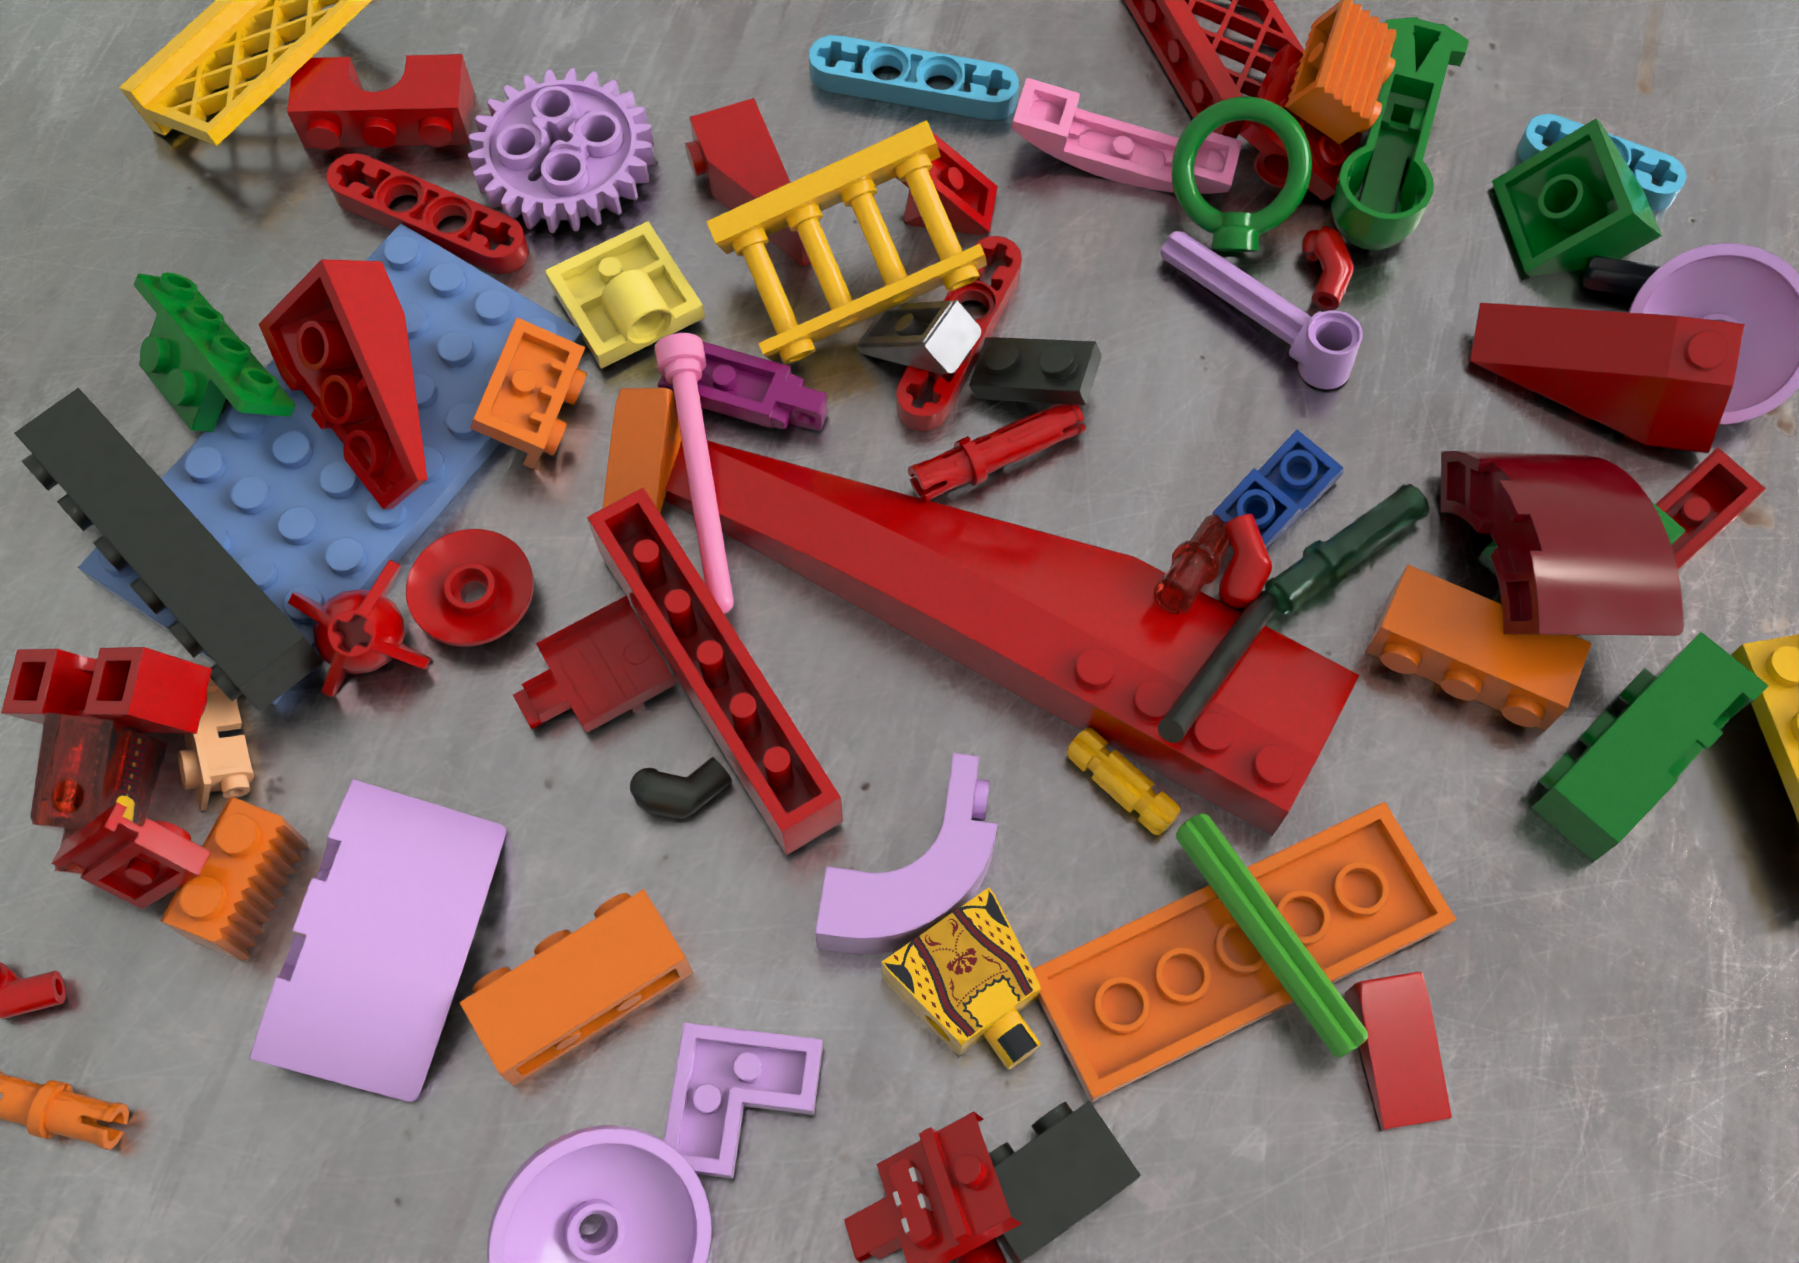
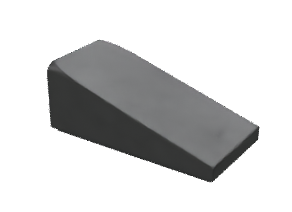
M957 300L902 303L878 314L857 343L856 349L861 354L934 373L952 374L958 369L981 336V328Z

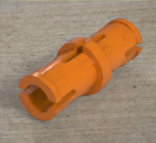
M0 1071V1093L3 1095L2 1099H0V1120L24 1125L32 1136L50 1139L58 1134L97 1145L105 1150L112 1149L121 1139L124 1131L98 1125L97 1121L99 1119L127 1125L129 1109L126 1104L120 1102L113 1103L76 1094L68 1083L50 1080L42 1085L10 1076Z

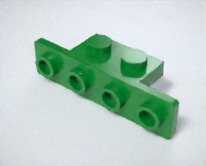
M169 272L162 273L161 277L137 274L134 287L157 313L150 335L142 342L139 366L190 430L213 432L226 398L241 413L292 416L296 404L281 388L277 378L263 367L251 353L250 347L239 339L224 321L223 315L210 305L198 291L197 285L192 280Z

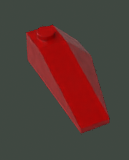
M321 259L259 323V327L282 379L292 391H303L315 407L311 417L321 429H332L344 444V460L383 510L393 509L428 480L405 313L382 261Z
M1480 302L1469 363L1532 393L1545 396L1572 409V412L1589 420L1593 419L1624 434V437L1641 445L1708 454L1734 385L1745 324L1673 315Z

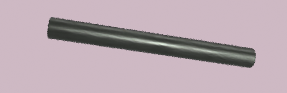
M1261 591L1260 595L1248 604L1158 724V732L1164 740L1170 743H1177L1183 739L1278 608V600L1274 594L1268 591Z

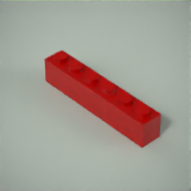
M644 487L588 516L587 519L598 551L625 595H627L633 608L785 854H790L842 823L841 796Z

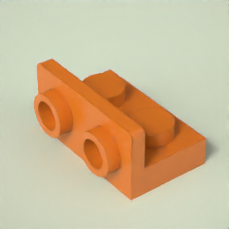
M517 317L470 429L526 452L527 455L523 465L531 469H535L542 452L554 456L567 426L566 422L557 419L563 401L574 406L587 376V372L577 368L585 347Z

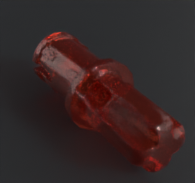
M1218 515L1205 517L1190 541L1180 543L1174 550L1171 567L1155 586L1153 593L1157 604L1166 612L1178 615L1182 610L1183 614L1187 613L1193 606L1203 586L1212 583L1219 575L1221 567L1219 559L1230 544L1224 529V524L1228 521H1222Z

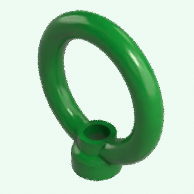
M1257 97L1229 98L1201 111L1182 132L1172 157V185L1178 203L1186 215L1196 225L1213 234L1212 250L1258 252L1259 235L1281 225L1294 213L1303 200L1311 178L1312 156L1308 139L1301 125L1284 108L1271 101ZM1246 120L1263 124L1280 138L1287 153L1288 173L1282 190L1269 205L1254 213L1221 212L1205 201L1196 185L1194 166L1199 148L1214 130L1227 123Z

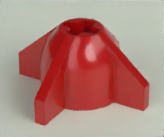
M389 560L370 590L343 591L328 599L324 605L298 592L292 593L287 603L315 620L313 626L315 646L323 660L331 665L321 691L322 693L333 697L338 692L347 673L361 674L373 672L390 663L393 658L421 669H426L432 660L431 657L403 644L405 637L404 618L396 604L387 597L403 566L402 564Z

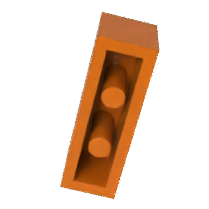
M1407 564L1390 592L1365 652L1380 658L1386 667L1395 672L1416 674L1439 684L1447 694L1466 701L1476 700L1502 712L1507 720L1514 724L1529 728L1538 727L1546 731L1568 708L1592 642L1575 635L1504 634L1502 604Z
M644 889L633 896L629 893H622L607 900L594 912L596 919L573 933L566 929L550 935L535 947L534 957L513 970L509 967H502L490 972L475 983L472 988L474 994L459 1002L499 1075L511 1085L515 1086L693 973L685 955Z

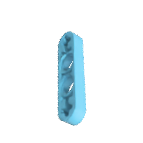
M828 35L819 38L812 44L809 50V68L812 82L819 89L827 92L995 121L1010 116L1017 106L1019 79L1011 68L999 63L840 35ZM832 60H838L835 67H829ZM858 64H862V73H858ZM882 66H892L901 72L897 78L892 80L878 79L872 73ZM944 75L952 79L954 85L948 89L936 90L928 86L926 81L930 77ZM964 82L970 83V92H964ZM991 88L999 89L997 96L988 95Z

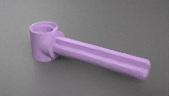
M1174 231L1168 236L1161 248V257L1290 344L1289 356L1298 362L1299 373L1305 382L1319 389H1334L1343 385L1349 379L1363 337L1362 328L1354 317L1336 310L1319 311L1311 317L1185 232Z

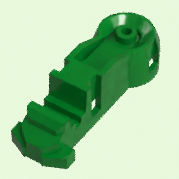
M1418 17L1387 19L1385 22L1388 23V29H1396L1397 36L1390 55L1395 59V67L1389 78L1380 88L1377 101L1382 104L1381 113L1372 127L1366 131L1361 148L1351 153L1344 161L1337 178L1336 191L1331 202L1333 219L1338 231L1349 243L1360 248L1382 250L1398 244L1416 230L1432 197L1434 189L1433 177L1423 158L1447 66H1461L1469 43L1468 39L1444 23L1437 24L1418 19ZM1367 166H1368V170H1367V173H1366L1365 181H1364L1363 188H1362V191H1361V197H1360V200L1358 201L1357 198H1358L1359 191H1360L1359 189H1360V186H1361V183H1362L1364 174H1365L1366 169H1367ZM1397 195H1398V200H1397V205H1396L1395 214H1392V213H1393V210H1394L1396 198H1397Z

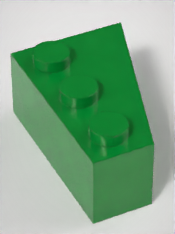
M1700 632L1656 675L1644 668L1621 691L1618 697L1627 705L1616 717L1607 710H1604L1580 735L1578 739L1588 747L1576 760L1565 752L1538 781L1548 790L1531 808L1595 862L1620 843L1678 782L1677 778L1698 754L1704 748L1706 750L1709 749L1723 734L1721 729L1750 702H1754L1769 685L1704 633Z

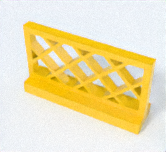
M215 0L119 88L152 131L165 136L170 130L175 129L218 146L372 0ZM335 4L333 7H330V8H327V9H324V10H323V8ZM307 14V16H304V17H301V18H299V19L290 21V20L293 19V18H296V17H299V16H302V15ZM298 39L294 43L285 45V43ZM268 49V52L251 57L255 53ZM259 75L256 79L246 82V79ZM229 85L227 89L211 94L214 90ZM219 112L209 123L206 122L207 115Z

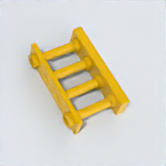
M927 120L706 221L715 244L726 254L735 251L737 256H744L777 335L758 343L762 354L771 361L780 358L783 364L799 361L816 351L813 344L942 285L945 286L947 291H953L974 282L980 277L977 270L987 266L983 249L980 244H977L962 251L928 172L932 168L931 161L941 156ZM895 177H898L900 182H907L940 259V262L907 276L873 197L878 192L876 186ZM841 202L846 207L852 206L886 285L855 300L850 295L819 222L823 218L821 211ZM788 226L791 231L798 232L831 311L800 325L796 320L765 247L769 243L768 235Z

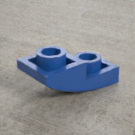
M1296 429L1258 471L1255 468L1252 469L1212 512V515L1224 525L1236 517L1253 514L1265 546L1268 548L1342 476L1344 467Z

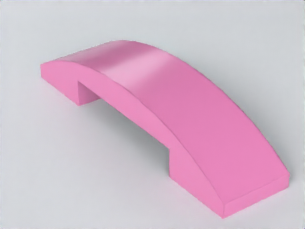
M1026 78L1011 127L1025 140L1051 156L1091 174L1146 189L1174 193L1171 165L1179 138L1079 109L1077 104L1081 93ZM1214 132L1204 140L1197 153L1194 166L1195 181L1201 194L1229 192L1243 141Z

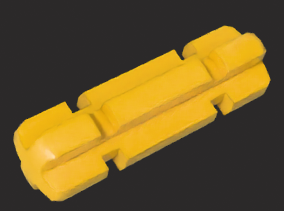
M1086 728L1081 731L1068 746L1066 752L1068 758L1083 772L1090 769L1094 774L1091 779L1129 813H1132L1134 810L1140 814L1138 821L1152 834L1159 836L1164 833L1178 818L1181 811L1179 805L1164 791H1161L1159 794L1153 791L1152 788L1155 783L1116 749L1112 752L1107 750L1108 742L1094 729Z

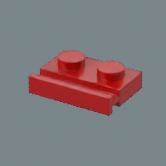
M117 802L66 838L51 864L62 868L71 862L84 869L80 877L81 879L141 909L199 876L211 851L192 842L190 834L175 824L165 821H152L148 818L136 824L122 817L127 807Z

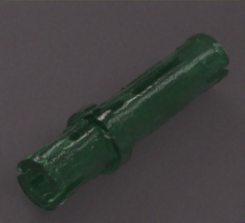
M1412 484L1401 485L1394 493L1363 515L1357 517L1352 523L1328 540H1317L1304 549L1301 559L1276 577L1267 580L1265 591L1271 592L1276 596L1278 600L1277 609L1280 612L1292 614L1300 605L1325 587L1333 589L1346 580L1347 571L1375 551L1381 549L1386 543L1415 522L1424 519L1429 514V504L1426 497Z

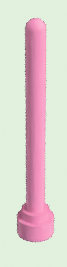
M676 333L663 337L655 344L658 372L666 378L668 384L673 385L705 585L725 614L732 609L734 599L697 384L702 377V371L706 367L703 341L695 334Z

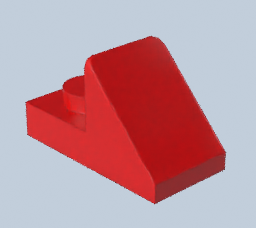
M933 133L941 157L931 161L932 168L928 172L954 232L983 235L990 232L998 186ZM905 181V182H902L905 186L908 187V184H907L906 181ZM909 189L903 220L908 225L926 228Z

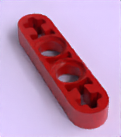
M358 153L343 155L331 163L327 170V182L338 205L349 212L393 231L401 223L465 262L490 273L499 275L510 274L520 269L526 263L529 249L524 231L519 222L510 216L367 155ZM365 178L368 186L359 182H361L362 179ZM401 195H413L418 198L417 203L407 211L397 212L389 209L391 202ZM458 215L467 219L465 225L455 232L445 233L437 229L438 224L448 216ZM506 240H510L511 242L510 246L502 244H504ZM489 242L498 245L495 250H491Z
M990 236L975 244L981 245L987 266H992L996 260L1005 263L1004 266L1000 265L996 268L991 278V286L984 282L985 266L977 270L980 275L977 280L962 288L949 291L944 301L957 300L959 303L968 300L979 301L988 310L983 317L974 319L981 328V336L958 369L952 374H941L908 366L896 391V410L898 418L911 430L920 432L931 431L941 426L947 419L978 360L985 337L991 336L1019 282L1022 256L1018 246L1008 238ZM929 378L935 382L933 387V403L926 402L922 409L913 406V399L920 400L928 387Z

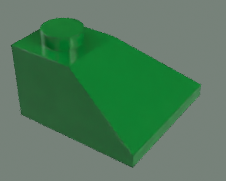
M1596 118L1492 180L1525 273L1530 277L1582 270L1587 265L1590 257L1595 255L1621 259L1662 237L1643 188L1601 122Z

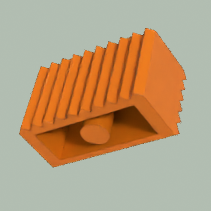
M1340 0L1311 25L1310 28L1312 30L1307 35L1309 39L1305 43L1306 48L1303 50V57L1299 61L1301 64L1296 70L1298 73L1293 79L1295 82L1291 86L1292 91L1288 95L1289 100L1285 105L1287 109L1338 144H1341L1357 132H1366L1376 122L1382 110V104L1377 101L1381 85L1389 78L1395 67V59L1390 55L1397 36L1396 29H1388V23H1379V17L1371 16L1370 10H1362V5L1353 4V0Z
M229 797L202 845L203 848L211 852L199 876L178 888L160 922L171 927V929L180 933V935L188 940L243 961L250 958L248 949L257 945L254 936L264 933L261 924L270 921L268 912L277 908L274 900L283 896L281 887L290 884L287 875L296 872L294 863L303 860L300 851L308 849L309 846L307 840L282 816L237 798Z

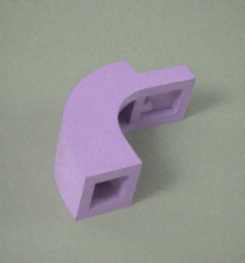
M953 753L943 824L933 845L918 860L894 871L878 873L826 866L815 930L819 950L862 955L897 951L973 899L987 874L998 827L997 823L971 820V818L985 820L990 780L977 779L980 756Z

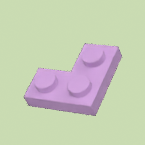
M684 1022L664 1141L683 1156L696 1174L733 1179L744 1106L814 1115L823 1040Z

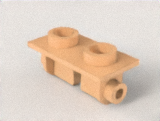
M211 678L207 688V705L201 716L197 734H184L187 750L178 752V765L183 789H195L200 811L207 810L210 792L222 791L225 798H238L250 792L249 783L255 778L245 735L223 738L218 736V732L241 729L242 721L237 699L232 702Z

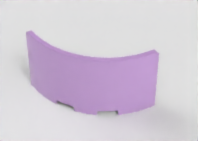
M352 779L326 842L327 846L316 879L311 878L292 930L306 936L295 933L283 968L273 983L249 1059L407 1102L417 1100L427 1076L472 943L504 842L506 828L499 823Z

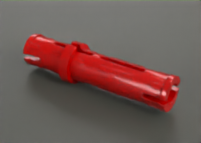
M1054 404L1045 410L1024 417L974 440H971L968 436L954 442L953 449L908 467V475L913 477L909 479L917 497L925 503L934 497L944 494L946 491L970 482L973 486L987 480V474L1005 465L1026 458L1062 440H1067L1084 433L1086 425L1082 423L1085 420L1083 413L1078 405Z

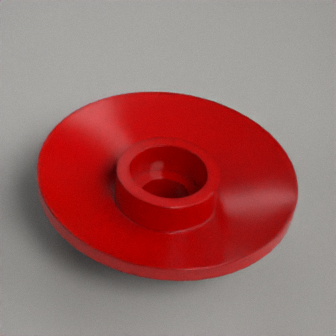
M485 529L459 530L431 543L413 563L406 582L407 605L418 626L426 634L439 642L463 647L489 643L508 633L527 612L534 592L532 568L522 549L508 537ZM474 590L485 591V594L479 600L470 603L465 602L466 596Z

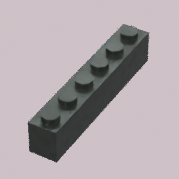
M79 387L14 432L32 453L23 459L22 463L48 491L57 484L64 489L67 494L59 499L57 503L82 531H85L93 524L100 530L103 535L94 541L93 544L119 573L129 565L136 571L140 577L132 582L130 586L156 615L166 607L178 620L167 627L168 630L193 658L204 650L216 663L210 667L212 668L210 678L232 702L244 694L261 712L323 663L322 659L298 629Z

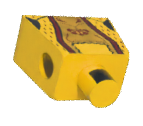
M989 887L881 962L882 978L886 984L959 1056L986 1038L1003 1064L1010 1070L1041 1047L1042 1044L1020 1015L1021 1012L1037 1000L1041 987L996 896Z

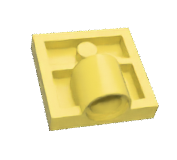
M649 221L545 270L549 285L574 326L580 330L584 342L601 369L705 318L703 304Z

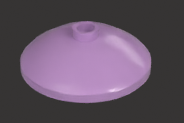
M1717 243L1697 247L1681 253L1662 265L1647 279L1636 294L1629 313L1684 316L1745 324L1734 385L1719 425L1736 424L1764 415L1785 402L1799 388V273L1780 257L1758 247L1737 243Z
M601 1125L579 1129L560 1136L543 1146L528 1158L511 1177L497 1201L491 1218L487 1239V1263H706L711 1241L709 1204L704 1188L693 1168L679 1152L659 1137L643 1130L619 1125ZM591 1214L602 1215L601 1226L596 1232L590 1235L579 1233V1227L584 1218Z

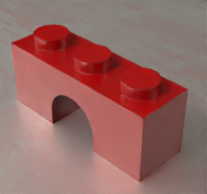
M462 54L406 55L405 71L399 82L386 90L377 92L363 90L350 57L310 58L291 76L287 113L304 149L319 148L330 150L348 147L389 148L392 146L443 147L447 145H470L469 134H471L474 89Z
M146 647L100 648L97 659L61 649H17L1 714L44 725L47 715L48 725L51 727L59 720L64 719L87 728L91 732H112L114 722V729L117 733H120L126 727H131L143 733L197 734L201 716L207 705V688L212 668ZM62 723L56 725L55 728L61 729Z

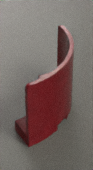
M1476 451L1441 452V512L1453 513L1464 518L1478 533L1490 534L1498 546L1492 553L1491 559L1496 571L1501 594L1504 634L1678 636L1683 632L1684 610L1681 584L1669 537L1650 498L1626 471L1610 461L1589 455Z

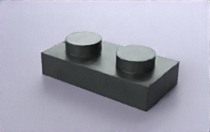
M985 337L969 387L976 399L1087 405L1102 355L1096 341Z

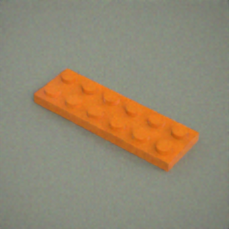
M1382 802L1247 867L1332 983L1450 926L1457 920L1386 802ZM1210 885L1033 968L1041 987L1038 1000L1090 1102L1096 1101L1294 1003V1000Z

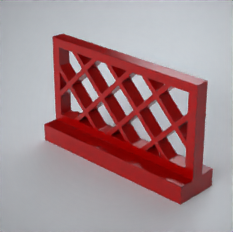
M1124 0L1193 118L1207 107L1219 101L1243 97L1241 93L1250 97L1257 96L1262 83L1247 77L1249 69L1251 67L1267 74L1273 58L1257 52L1261 43L1280 50L1290 42L1301 52L1304 50L1273 0H1229L1231 4L1228 10L1206 0ZM1237 4L1257 12L1264 22L1263 25L1234 13ZM1193 14L1221 25L1217 34L1202 28ZM1228 28L1256 40L1253 48L1250 49L1223 37L1225 29ZM1217 53L1244 64L1242 73L1240 74L1226 68ZM1245 120L1227 123L1213 132L1237 139Z

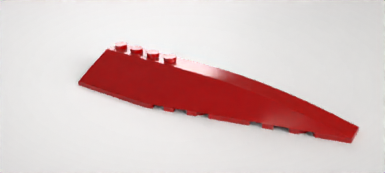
M681 440L678 454L665 488L666 496L664 500L694 516ZM707 441L723 533L1083 731L1086 728L1094 729L1108 742V746L1271 836L1274 835L1289 813L1359 677V674L1264 626L1183 739L1177 743H1170L1160 736L1158 732L1159 722L1242 614L1241 612L1134 556L932 501L924 503L917 497Z

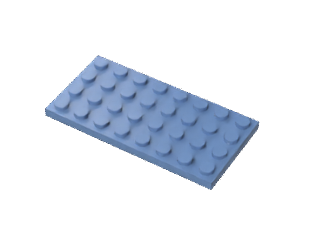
M401 223L366 261H382L405 313L428 480L393 509L383 510L344 460V444L332 429H321L311 417L315 408L302 390L292 391L280 376L274 359L265 369L277 378L281 388L296 404L292 416L241 413L230 404L219 416L214 431L204 432L161 478L298 629L318 655L320 653L315 646L313 635L315 620L288 604L289 598L292 593L298 592L324 605L328 599L343 591L370 590L388 561L394 560L399 562L500 445V441L471 430L470 426L516 318L518 317L581 346L586 345L577 327ZM96 547L78 566L87 578L174 636L167 627L178 619L167 607L157 615L148 607L130 586L132 582L140 577L130 565L119 573ZM205 650L200 653L201 656L216 664ZM285 693L272 702V704L275 706Z

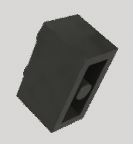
M1066 1101L1061 1103L1032 1124L1031 1127L1038 1137L1018 1151L1014 1152L1009 1143L1006 1142L989 1153L1010 1214L1014 1219L1022 1223L997 1237L1013 1263L1024 1262L1129 1187L1141 1176L1090 1101L1075 1111H1072Z

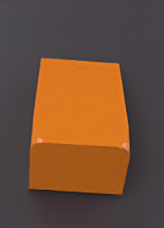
M668 388L620 389L614 410L603 508L644 487L659 513H661L666 496L665 488L682 440L675 396L672 390Z

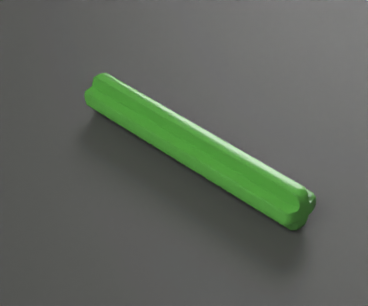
M1200 813L1184 822L1176 832L1177 841L1331 1053L1338 1058L1344 1057L1365 1043L1369 1037L1366 1028L1209 815Z

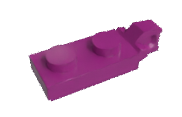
M703 342L706 367L702 371L701 379L697 382L701 408L770 428L774 426L775 428L786 429L790 422L797 427L821 431L829 412L826 393L804 387V379L791 374L790 366ZM661 376L657 384L658 388H668L674 392L673 385L668 384L666 378Z

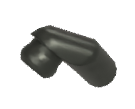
M711 757L687 777L660 772L651 767L643 768L632 777L630 792L636 804L646 812L682 819L694 814L732 782V779L725 768L714 757Z

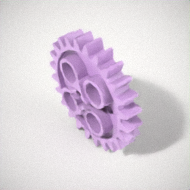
M570 68L564 80H556L553 71L548 69L546 70L543 83L537 84L533 78L526 75L524 76L526 89L519 92L515 88L506 85L503 87L507 98L504 103L494 99L487 101L491 116L477 115L475 121L479 132L469 134V141L473 151L468 153L473 173L480 192H486L490 206L492 208L502 206L504 214L513 219L522 213L526 228L532 229L542 218L546 219L550 233H555L560 220H568L570 227L575 232L579 231L580 219L588 216L598 226L602 224L600 210L607 208L617 215L621 214L619 198L622 196L627 199L637 200L638 193L635 183H648L650 180L647 166L653 165L655 162L652 149L654 140L651 124L647 122L644 106L636 107L634 94L631 91L620 95L618 83L615 79L600 87L597 72L592 71L584 81H578L575 69Z

